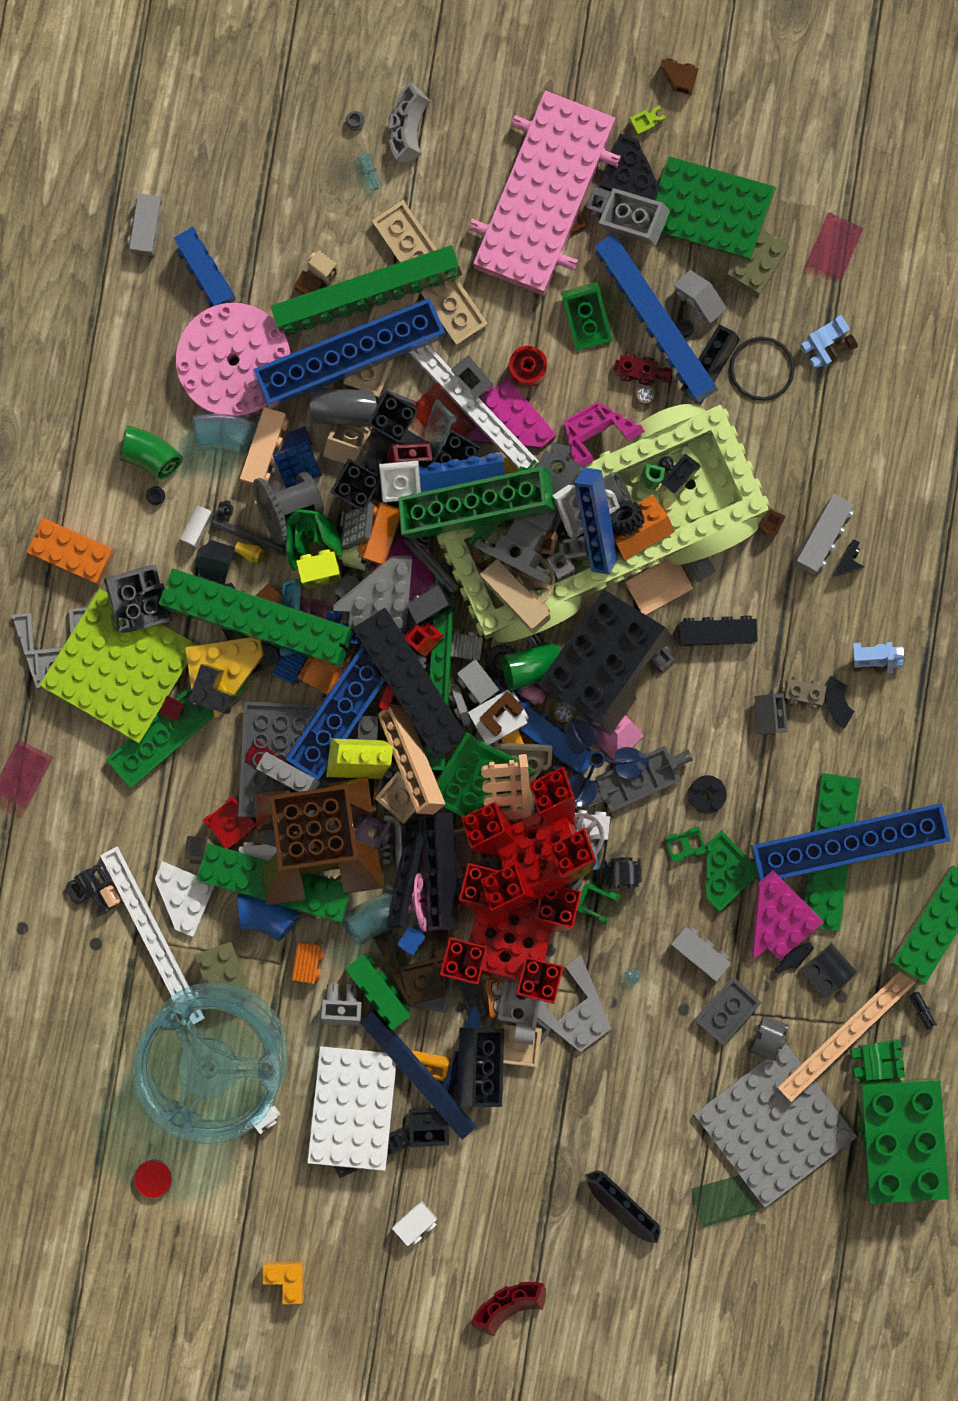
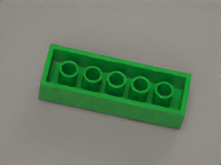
M953 865L947 869L889 962L890 966L919 985L927 983L958 933L957 867Z

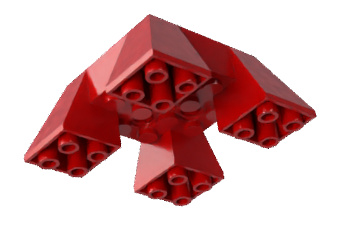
M564 767L529 783L538 812L511 825L496 802H492L461 818L471 849L499 857L503 865V869L481 879L492 913L522 907L591 873L597 862L586 829L583 828L577 831L575 828V797Z
M468 863L459 901L475 913L469 942L449 937L440 976L478 985L480 975L517 983L516 995L555 1004L564 966L544 961L551 933L573 929L582 891L561 887L539 898L538 905L528 903L522 907L492 913L481 879L498 870ZM516 918L519 923L512 925L509 923V919ZM491 931L496 937L489 939L485 933ZM511 936L514 942L511 944L506 943L504 938ZM530 941L533 944V947L526 948L524 947L523 942ZM505 954L510 960L502 962L499 957Z

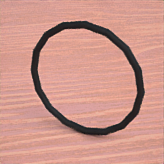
M759 336L748 339L737 347L731 357L730 374L732 381L740 393L751 399L766 401L777 398L788 389L793 381L795 365L792 354L784 344L774 338ZM759 340L771 341L782 347L788 355L791 365L790 378L785 387L776 394L766 397L753 396L744 391L736 381L733 370L735 358L739 351L747 344Z

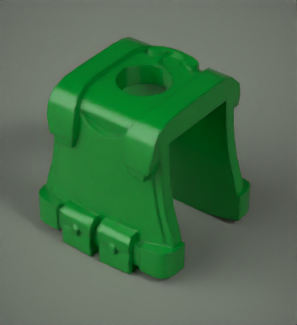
M590 883L585 884L577 910L598 919V922L602 925L608 926L611 920L584 908L591 890L616 902H619L621 895L613 891L610 893Z

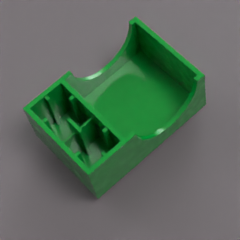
M922 1078L856 1082L859 1129L863 1138L866 1161L864 1200L870 1204L949 1199L941 1080Z

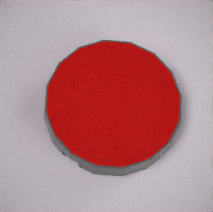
M157 1159L147 1160L140 1164L134 1175V1184L137 1191L144 1197L151 1199L160 1198L166 1194L173 1182V1175L169 1166Z

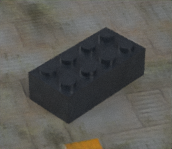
M460 1027L457 1106L502 1107L503 1028Z

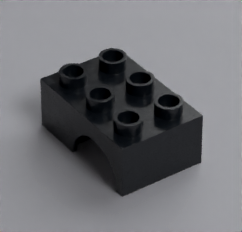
M603 590L538 685L551 699L611 736L637 699L635 696L636 685L648 661L663 647L669 646L672 648L676 641L665 626L606 590Z

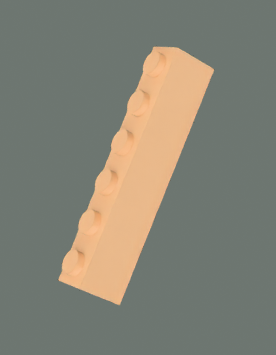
M390 704L388 710L383 709L377 715L389 744L393 746V755L416 812L433 815L446 804L414 725L401 705Z

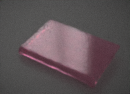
M828 213L806 265L842 280L863 228L837 215Z

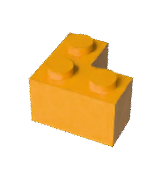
M303 1261L264 1262L263 1285L283 1284V1304H302L304 1301Z

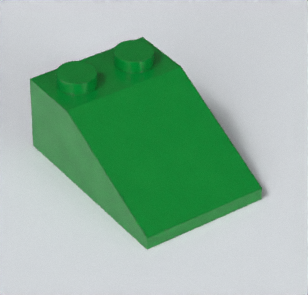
M597 282L560 292L576 351L613 341Z

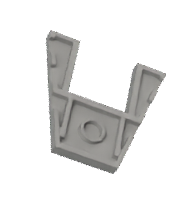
M88 607L69 609L71 633ZM32 614L12 615L37 689H43L40 687V683L62 648L35 650Z
M579 955L565 967L588 998L559 1020H556L544 1002L540 1001L538 1018L581 1052L611 1030V1026L583 958Z

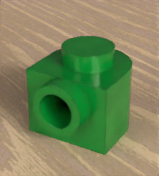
M646 464L642 471V485L649 490L657 489L664 478L665 468L655 464Z

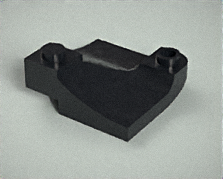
M156 565L145 566L104 579L112 611L110 617L115 631L127 633L173 620L171 611L159 605L164 591V584L160 583ZM120 620L124 623L122 627L119 625Z

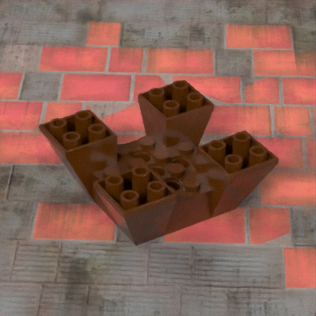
M368 777L329 782L328 788L292 793L291 788L253 794L257 831L274 829L277 852L262 867L267 906L306 900L302 874L340 869L344 894L383 888L378 850L356 841L353 817L373 814ZM310 810L317 811L314 815H308ZM334 825L339 826L335 831L329 830ZM314 828L319 829L316 834L310 833ZM294 831L300 832L296 837L290 836ZM315 847L322 848L321 851L317 853L313 852V849Z

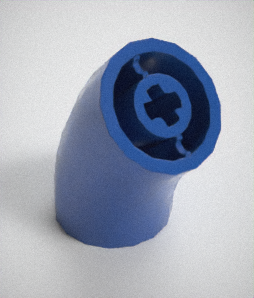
M237 894L240 930L261 932L279 942L291 931L301 917V913L297 910L277 904L267 906L266 901Z

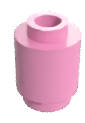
M538 684L520 688L517 691L521 695L520 697L535 706L538 703L542 704L547 696Z

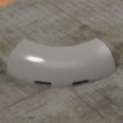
M411 82L406 85L397 98L396 102L398 104L394 114H391L389 129L391 130L390 147L395 159L400 162L412 161L422 154L417 142V128L422 113L431 102Z

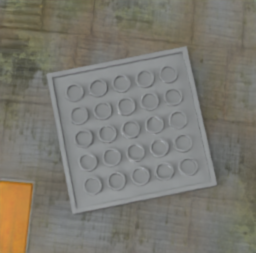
M786 1043L783 1045L782 1050H780L777 1061L765 1058L694 1113L695 1117L764 1208L857 1138L815 1081L807 1086L792 1102L778 1090L777 1087L801 1065Z

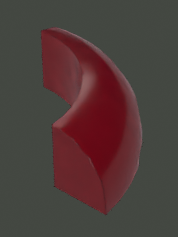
M520 1282L518 1285L506 1286L493 1293L494 1296L486 1303H482L476 1311L471 1325L483 1333L495 1336L501 1324L511 1315L527 1309L543 1310L546 1299L544 1283Z

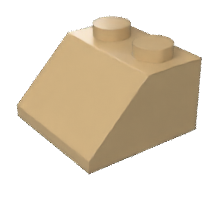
M334 425L327 438L323 456L346 464L348 458L355 461L370 434L369 429L362 426Z

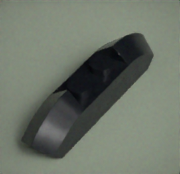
M595 1170L585 1174L593 1196L602 1206L638 1238L650 1243H658L661 1233L660 1225L603 1171Z

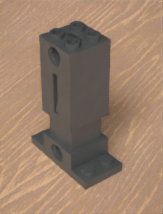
M545 450L536 468L544 467L551 472L554 495L567 485H574L576 478L582 470V465L570 458L568 461L564 460L565 457L554 450H551V452ZM561 467H564L563 471L561 473H558V470ZM555 501V510L515 518L507 536L501 535L496 545L484 539L483 542L477 540L474 547L549 585L552 580L548 576L549 572L539 567L538 564L542 558L539 551L548 534L554 535L562 519ZM520 550V555L515 557L516 552Z

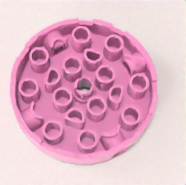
M225 303L206 309L188 324L178 343L176 368L184 390L198 407L215 417L241 420L257 416L262 413L264 407H267L253 376V369L291 354L284 332L282 330L279 331L275 320L270 315L251 305ZM232 358L239 359L237 365L231 366L229 364Z

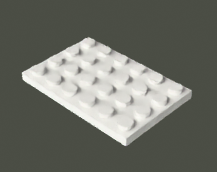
M320 1046L308 1164L386 1171L396 1064L387 1053Z

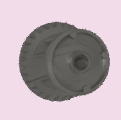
M307 472L296 475L297 485L276 493L265 479L257 478L253 481L254 495L261 517L270 535L278 544L286 540V520L294 511L300 509L316 511L322 515L324 513V505L319 489L312 476Z

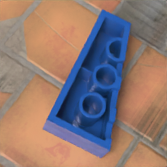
M191 227L174 237L178 247L176 249L180 259L185 258L188 264L185 267L190 275L195 274L198 279L195 283L200 291L204 290L207 296L205 299L209 306L230 303L235 300L234 293L222 273L219 272L204 243L199 239L195 228Z

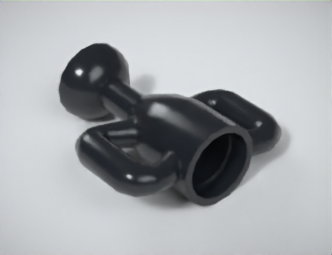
M94 865L91 869H86L73 878L74 880L67 883L66 892L75 904H81L88 897H92L98 907L96 910L97 918L114 908H109L107 904H104L98 894L99 890L108 887L111 883V878L102 865ZM96 871H98L104 883L98 884L94 876ZM75 885H78L83 892L80 898L73 888Z

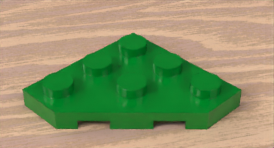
M722 830L707 843L706 899L720 912L757 877L754 863Z

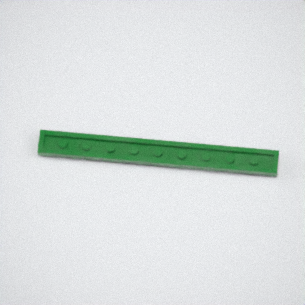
M435 578V585L443 586L442 583L437 578ZM447 590V592H448V594H449L451 600H452L453 603H454V593L451 594V593ZM454 608L433 620V627L444 636L431 650L430 678L448 707ZM426 746V757L431 770H444L446 753L435 759Z

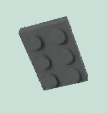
M732 976L694 1020L724 1046L762 1002Z

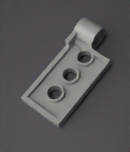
M504 980L497 1020L516 1024L513 1042L533 1045L540 1001L531 998L519 1000L516 997L518 984ZM515 1009L523 1011L524 1016L521 1019L514 1018L513 1011Z

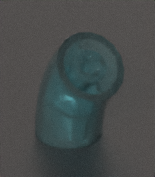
M209 413L191 416L192 429L199 451L220 449L243 455L250 448L257 429L255 421L236 415Z
M393 892L369 899L344 914L342 925L358 945L362 946L372 938L392 930L386 926Z

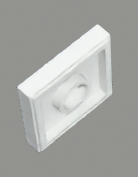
M418 461L379 464L383 502L399 501L398 497L421 492Z

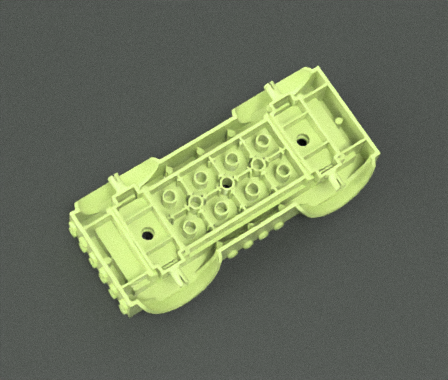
M683 404L657 412L639 423L643 427L644 433L630 441H627L624 437L619 450L612 453L610 451L604 452L599 455V459L584 466L586 468L602 470L603 478L612 472L617 473L625 483L631 495L632 503L634 501L638 503L653 495L669 516L675 532L626 560L617 551L618 561L609 575L592 572L589 560H570L575 568V575L559 582L555 578L553 591L544 602L550 609L551 619L536 633L544 631L577 613L584 605V596L592 592L602 590L610 584L618 583L628 576L636 575L642 572V570L654 567L665 560L673 565H680L704 559L742 542L756 532L758 529V519L765 516L770 504L767 497L761 494L760 489H762L760 481L758 478H754L752 474L754 471L750 461L745 459L744 454H746L742 443L739 444L736 439L738 434L735 427L729 424L728 419H730L726 408L723 409L719 405L706 411L703 407L696 404ZM686 453L701 466L691 478L695 481V488L689 490L684 486L677 496L662 486L661 483L657 489L649 490L641 482L642 471L645 465L655 464L659 466V460L664 456L671 457L674 465H676ZM665 471L664 478L670 471ZM515 518L502 521L486 540L496 545L501 535L507 536ZM470 527L437 535L440 548H444L446 551L444 555L448 566H453V577L456 583H460L462 586L460 588L461 595L464 601L468 600L470 604L468 606L469 613L472 619L476 618L478 622L476 623V628L479 635H483L485 640L492 637L498 642H510L534 635L481 580L480 574L484 570L480 569L476 564L472 551L473 545L468 542L475 533L473 528ZM557 541L555 551H559V544L563 543V541ZM484 552L487 562L497 559ZM542 555V558H544L547 561L546 558H548L549 555ZM539 562L538 566L542 569H546V567L541 562ZM558 564V565H557V568L559 569V568L563 567L564 565H563V564ZM536 588L535 591L542 598L548 589Z

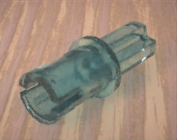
M369 153L359 155L357 158L363 169L362 174L366 177L372 191L380 189L381 184L376 174L377 169L373 167Z

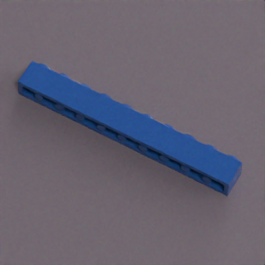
M611 234L596 244V257L600 262H605L607 265L605 268L610 278L615 277L617 280L615 283L620 293L625 292L627 295L625 298L630 308L635 307L637 313H635L640 323L645 322L647 328H645L650 338L655 337L658 342L655 344L661 354L665 352L668 357L665 359L671 369L675 367L678 372L676 377L681 384L685 383L688 389L686 392L692 400L695 398L699 403L716 392V385L615 234Z

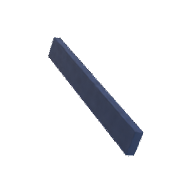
M375 1009L360 1022L462 1140L477 1127L462 1108L457 1106L455 1100L399 1036L390 1029Z

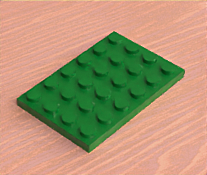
M669 156L655 200L664 203L670 210L661 234L751 260L776 187Z

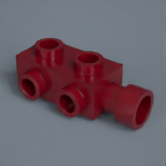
M630 353L620 355V359L615 361L614 371H617V376L620 377L621 381L631 382V379L639 380L638 383L642 385H650V382L654 383L655 379H661L662 382L670 383L672 369L669 367H657L658 362L654 361V358L643 357V359H640ZM630 363L632 366L630 369H626L624 365ZM647 366L650 368V371L644 372L643 368Z

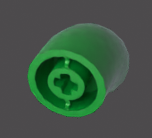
M126 425L122 439L120 461L128 462L143 469L157 481L168 478L179 468L183 461V456L174 447L148 431Z
M544 642L522 651L503 655V673L509 689L513 691L539 683L560 653V648L553 643Z

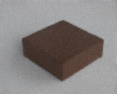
M472 546L476 564L480 569H486L488 564L484 552Z

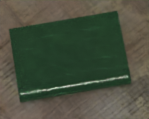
M740 1175L691 1188L702 1228L759 1212L753 1192Z

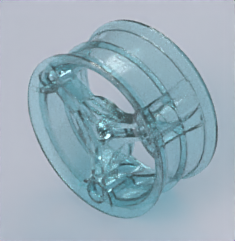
M207 982L187 987L163 1003L142 1032L136 1044L132 1061V1077L136 1094L142 1107L152 1120L162 1129L178 1138L204 1144L221 1143L236 1139L258 1125L271 1109L288 1068L289 1050L287 1037L275 1012L265 1001L251 991L222 982ZM194 1010H219L242 1020L260 1039L264 1047L261 1057L235 1056L233 1050L223 1041L215 1038H204L190 1020ZM176 1014L181 1015V1021L177 1018ZM183 1025H185L194 1041L192 1043L182 1029ZM161 1029L174 1030L184 1049L178 1065L179 1076L185 1085L180 1102L166 1097L158 1086L150 1064L151 1047L155 1036ZM209 1062L213 1064L210 1068L207 1066ZM268 1064V1065H270L271 1067H270V1068H263L262 1065ZM238 1066H257V1069H238ZM257 1077L262 1086L265 1087L259 1102L246 1113L234 1118L207 1119L193 1110L203 1097H215L226 1092L232 1086L235 1079ZM191 1091L197 1096L191 1107L188 1108L183 1103Z

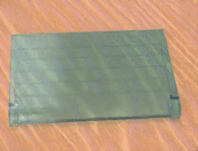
M435 400L423 436L440 453L442 446L446 443L451 424L455 423L457 419L440 400Z

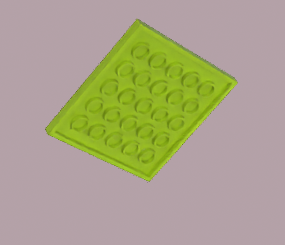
M99 588L40 683V687L140 744L161 710L166 696L170 695L188 666L185 647L198 645L162 624L127 633L115 631L110 617L112 611L107 592ZM120 620L119 625L122 627L124 623Z

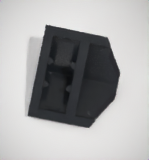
M211 540L198 549L195 562L200 577L225 584L235 555V547Z

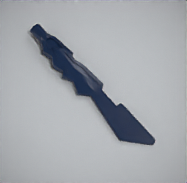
M473 1007L464 1027L480 1028L482 1023L477 1008ZM459 1049L454 1051L448 1074L442 1083V1087L449 1095L453 1093L454 1086L458 1083Z

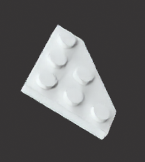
M567 485L552 496L568 536L573 540L584 531L575 486ZM606 490L609 512L611 514L619 509L620 506L615 494L611 490Z
M162 861L155 881L174 928L177 931L194 937L215 886L198 882L196 880L197 875Z

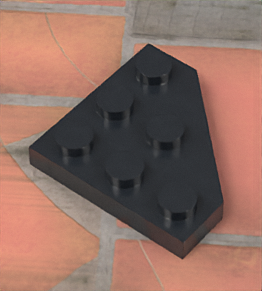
M620 133L613 150V154L621 156L617 168L608 164L600 187L609 191L615 188L656 200L660 186L655 179L638 139Z

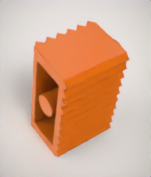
M304 942L297 943L291 980L315 984V981L320 979L321 969H318L319 961H323L324 950L321 949L322 945Z

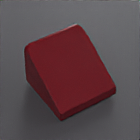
M167 695L160 714L178 721L185 704Z

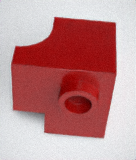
M427 623L423 627L414 624L404 638L410 646L426 657L444 635L430 623Z

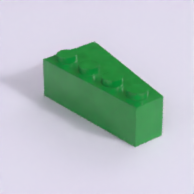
M363 954L346 967L345 970L358 987L364 991L368 1000L375 1005L380 1016L389 1023L390 1029L394 1030L411 1016L410 1011L412 1009L406 1001H400L397 997L400 994L393 985L389 987L386 983V980H388L386 975L381 970L378 972L375 969L374 965L376 963L371 956L368 955L366 957Z

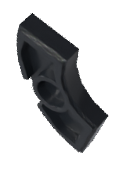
M830 676L826 685V704L832 718L841 727L846 728L855 711L846 702L845 691L847 685Z

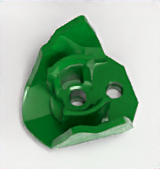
M297 509L286 520L288 562L293 571L298 569L296 560H300L302 555L309 554V544L311 541L323 545L324 550H328L329 546L338 557H342V536L339 534L338 527L333 521L316 511Z

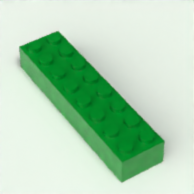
M537 467L398 497L402 535L412 540L555 510L554 498L552 496L551 472L544 467Z

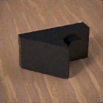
M854 539L850 542L834 573L836 577L861 570L865 567L852 560V558L856 559L860 548H858L860 542Z

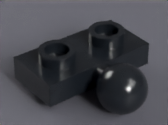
M686 453L676 465H674L671 457L664 456L659 460V467H663L665 471L670 472L662 480L661 484L677 496L701 466Z

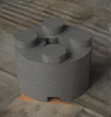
M763 1016L750 1051L777 1061L780 1050H782L785 1042L783 1035L786 1036L789 1025Z

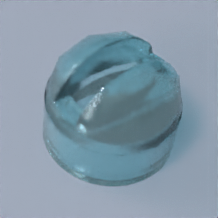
M639 968L624 973L627 981L630 983H637L641 978Z

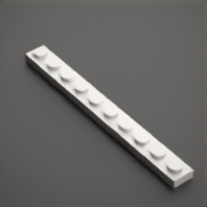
M429 345L409 352L413 359L517 469L520 466L528 468L534 459L539 462L479 398L476 400L470 393L471 389L459 376H455L451 372V368Z
M117 846L103 853L100 856L186 1026L189 1027L205 1019L119 847Z

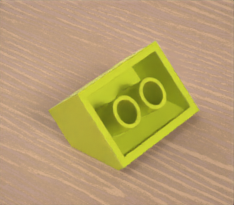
M331 738L326 776L382 779L391 766L393 746L382 740Z

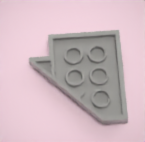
M391 556L335 603L333 610L349 611L348 627L352 629L381 609L386 608L399 630L406 632L408 613L406 604L409 602L412 557Z

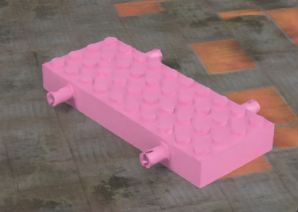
M548 91L544 92L533 120L529 121L517 115L514 116L511 127L527 132V135L491 222L487 225L472 218L468 230L484 235L473 263L474 269L542 296H545L558 265L572 271L575 270L578 260L563 255V250L599 162L602 161L617 168L620 161V155L618 156L606 151V145L615 126V117Z

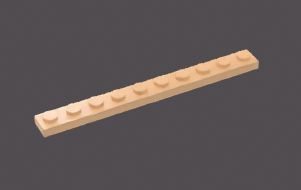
M901 972L894 975L777 1087L778 1090L792 1102L916 982Z

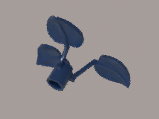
M572 718L566 728V743L569 749L576 754H580L586 749L590 753L589 763L591 765L586 778L581 774H576L568 779L575 797V808L592 802L598 793L597 783L590 780L595 768L602 767L604 762L616 764L615 770L620 777L632 779L644 770L649 764V760L642 752L631 747L618 749L615 753L616 761L605 758L602 752L593 751L589 748L597 742L598 734L596 729L587 722Z

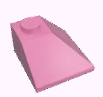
M626 715L611 736L598 728L596 729L598 734L596 743L614 761H616L615 753L618 749L623 747L632 748L644 736Z

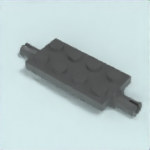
M663 746L645 754L649 764L638 776L632 779L620 777L615 768L595 777L599 786L598 793L594 800L587 804V807L590 808L604 801L610 812H613L681 781L677 769L679 766L693 761L692 756L684 759L685 756L690 755L689 750L676 756H670L666 747Z

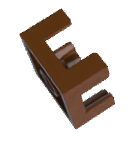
M508 691L479 718V721L495 737L501 733L502 727L493 718H498L505 711V706L515 716H518L524 708Z

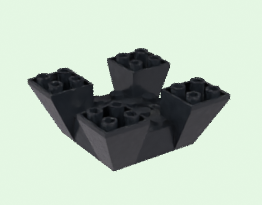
M385 390L367 423L370 434L355 461L348 458L330 493L364 512L370 500L382 502L399 509V501L383 502L378 457L380 455L383 457L381 464H388L387 452L392 445L429 443L408 430L418 409ZM448 429L429 443L432 460L427 466L435 462L440 464L447 463L454 459L466 460L469 457L478 456L482 448L455 431ZM399 518L396 532L402 534L401 521ZM435 535L412 539V541L428 549Z

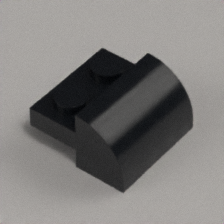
M832 942L800 969L825 999L846 984L857 972Z
M435 1108L409 1109L410 1148L449 1146L448 1123Z

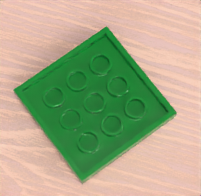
M465 732L446 763L444 770L441 771L436 780L446 804L443 807L462 817L484 807L483 798L486 795H492V793H486L482 789V783L490 780V778H484L481 775V768L489 765V762H494L495 765L509 763V760H514V763L519 760ZM528 765V772L530 776V774L533 771V768ZM510 776L495 777V779L510 778ZM502 791V792H496V793H497V794L511 793V791ZM509 805V806H499V807H500V808H509L511 805Z

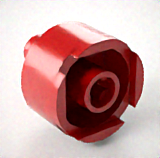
M525 345L513 352L509 360V373L516 384L521 387H533L545 378L547 359L540 349ZM525 363L532 365L530 370L524 368Z

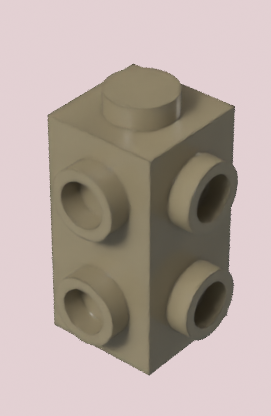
M792 677V680L788 679L786 683H783L781 694H784L788 704L799 705V703H805L808 708L818 709V706H823L827 686H822V682L811 680V683L803 682V678Z

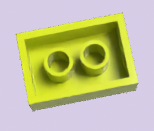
M324 550L320 551L317 556L312 557L311 554L300 556V560H296L301 582L305 590L342 580L335 552Z

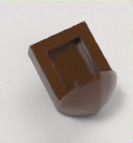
M769 507L760 524V530L765 536L772 537L777 535L786 515Z

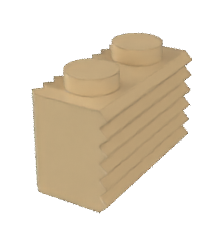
M321 250L317 251V253L313 252L307 260L310 273L321 279L327 286L338 274L336 262L330 260V257L327 258V255L321 253Z

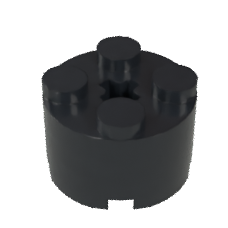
M633 857L611 858L609 863H607L606 859L603 860L604 884L608 885V889L620 888V885H627L628 888L639 887V883L643 882L641 858H637V861H633Z

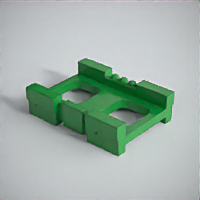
M700 827L689 829L688 832L679 835L672 834L665 837L672 862L683 860L684 857L694 856V854L699 855L707 852ZM699 835L702 845L692 849L689 837ZM677 840L681 841L683 852L673 854L670 843Z

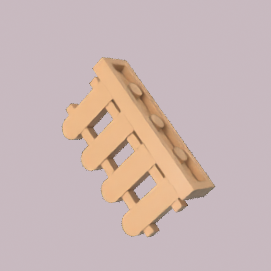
M527 754L519 755V762L514 763V760H509V763L494 765V762H489V765L483 766L481 768V775L484 778H490V780L482 783V789L486 793H492V795H486L483 798L484 805L486 806L492 802H496L498 806L512 805V807L501 808L508 820H514V822H519L518 819H525L531 816ZM510 776V778L495 779V777ZM511 791V793L497 794L496 792Z

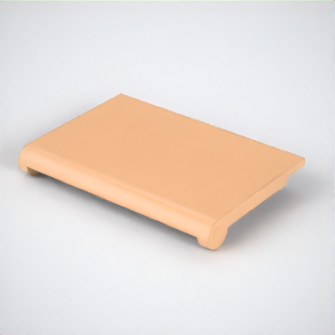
M667 560L625 581L637 606L645 615L693 589L681 565H673Z

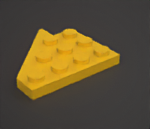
M244 638L185 647L191 690L193 689L200 665L208 664L224 670L218 689L236 695L264 656L262 642L253 638ZM213 710L214 718L220 717L222 713Z

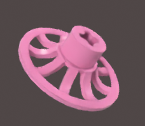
M419 873L415 877L414 892L411 896L408 914L415 913L421 930L427 931L426 883L423 875ZM425 897L426 902H419V900Z

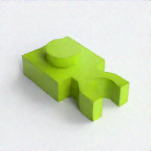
M659 105L650 113L646 109L629 118L638 136L655 128L654 122H662L666 119L665 115L661 117L656 116L655 113L661 110Z

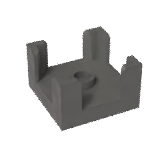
M469 355L451 369V372L455 376H459L461 380L469 375L471 381L476 385L470 390L475 400L478 398L481 400L493 390V383Z

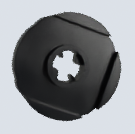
M711 775L697 778L688 790L690 804L694 809L703 814H711L723 807L727 798V791L723 782ZM705 789H709V792L713 793V797H710V800H706V797L702 796V792H705Z

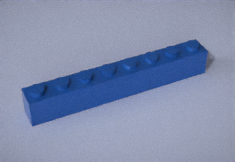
M492 677L491 680L497 686L499 692L490 699L506 691L501 687L502 682L495 677ZM519 700L529 719L526 720L527 725L518 730L539 745H552V755L577 774L583 775L590 766V753L586 749L580 754L572 752L566 743V734L562 732L564 729L555 722L552 725L547 721L548 717L541 711L536 713L531 709L533 706L526 700L521 702Z

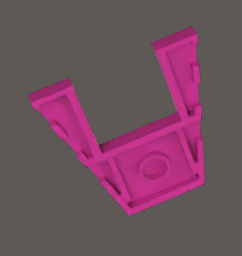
M599 402L593 403L564 420L573 459L582 465V468L594 461L592 455L582 442L606 430L609 426L614 424L627 441L644 433L643 427L640 424H634V421L629 418L627 420L624 419L621 414L613 413L610 408Z

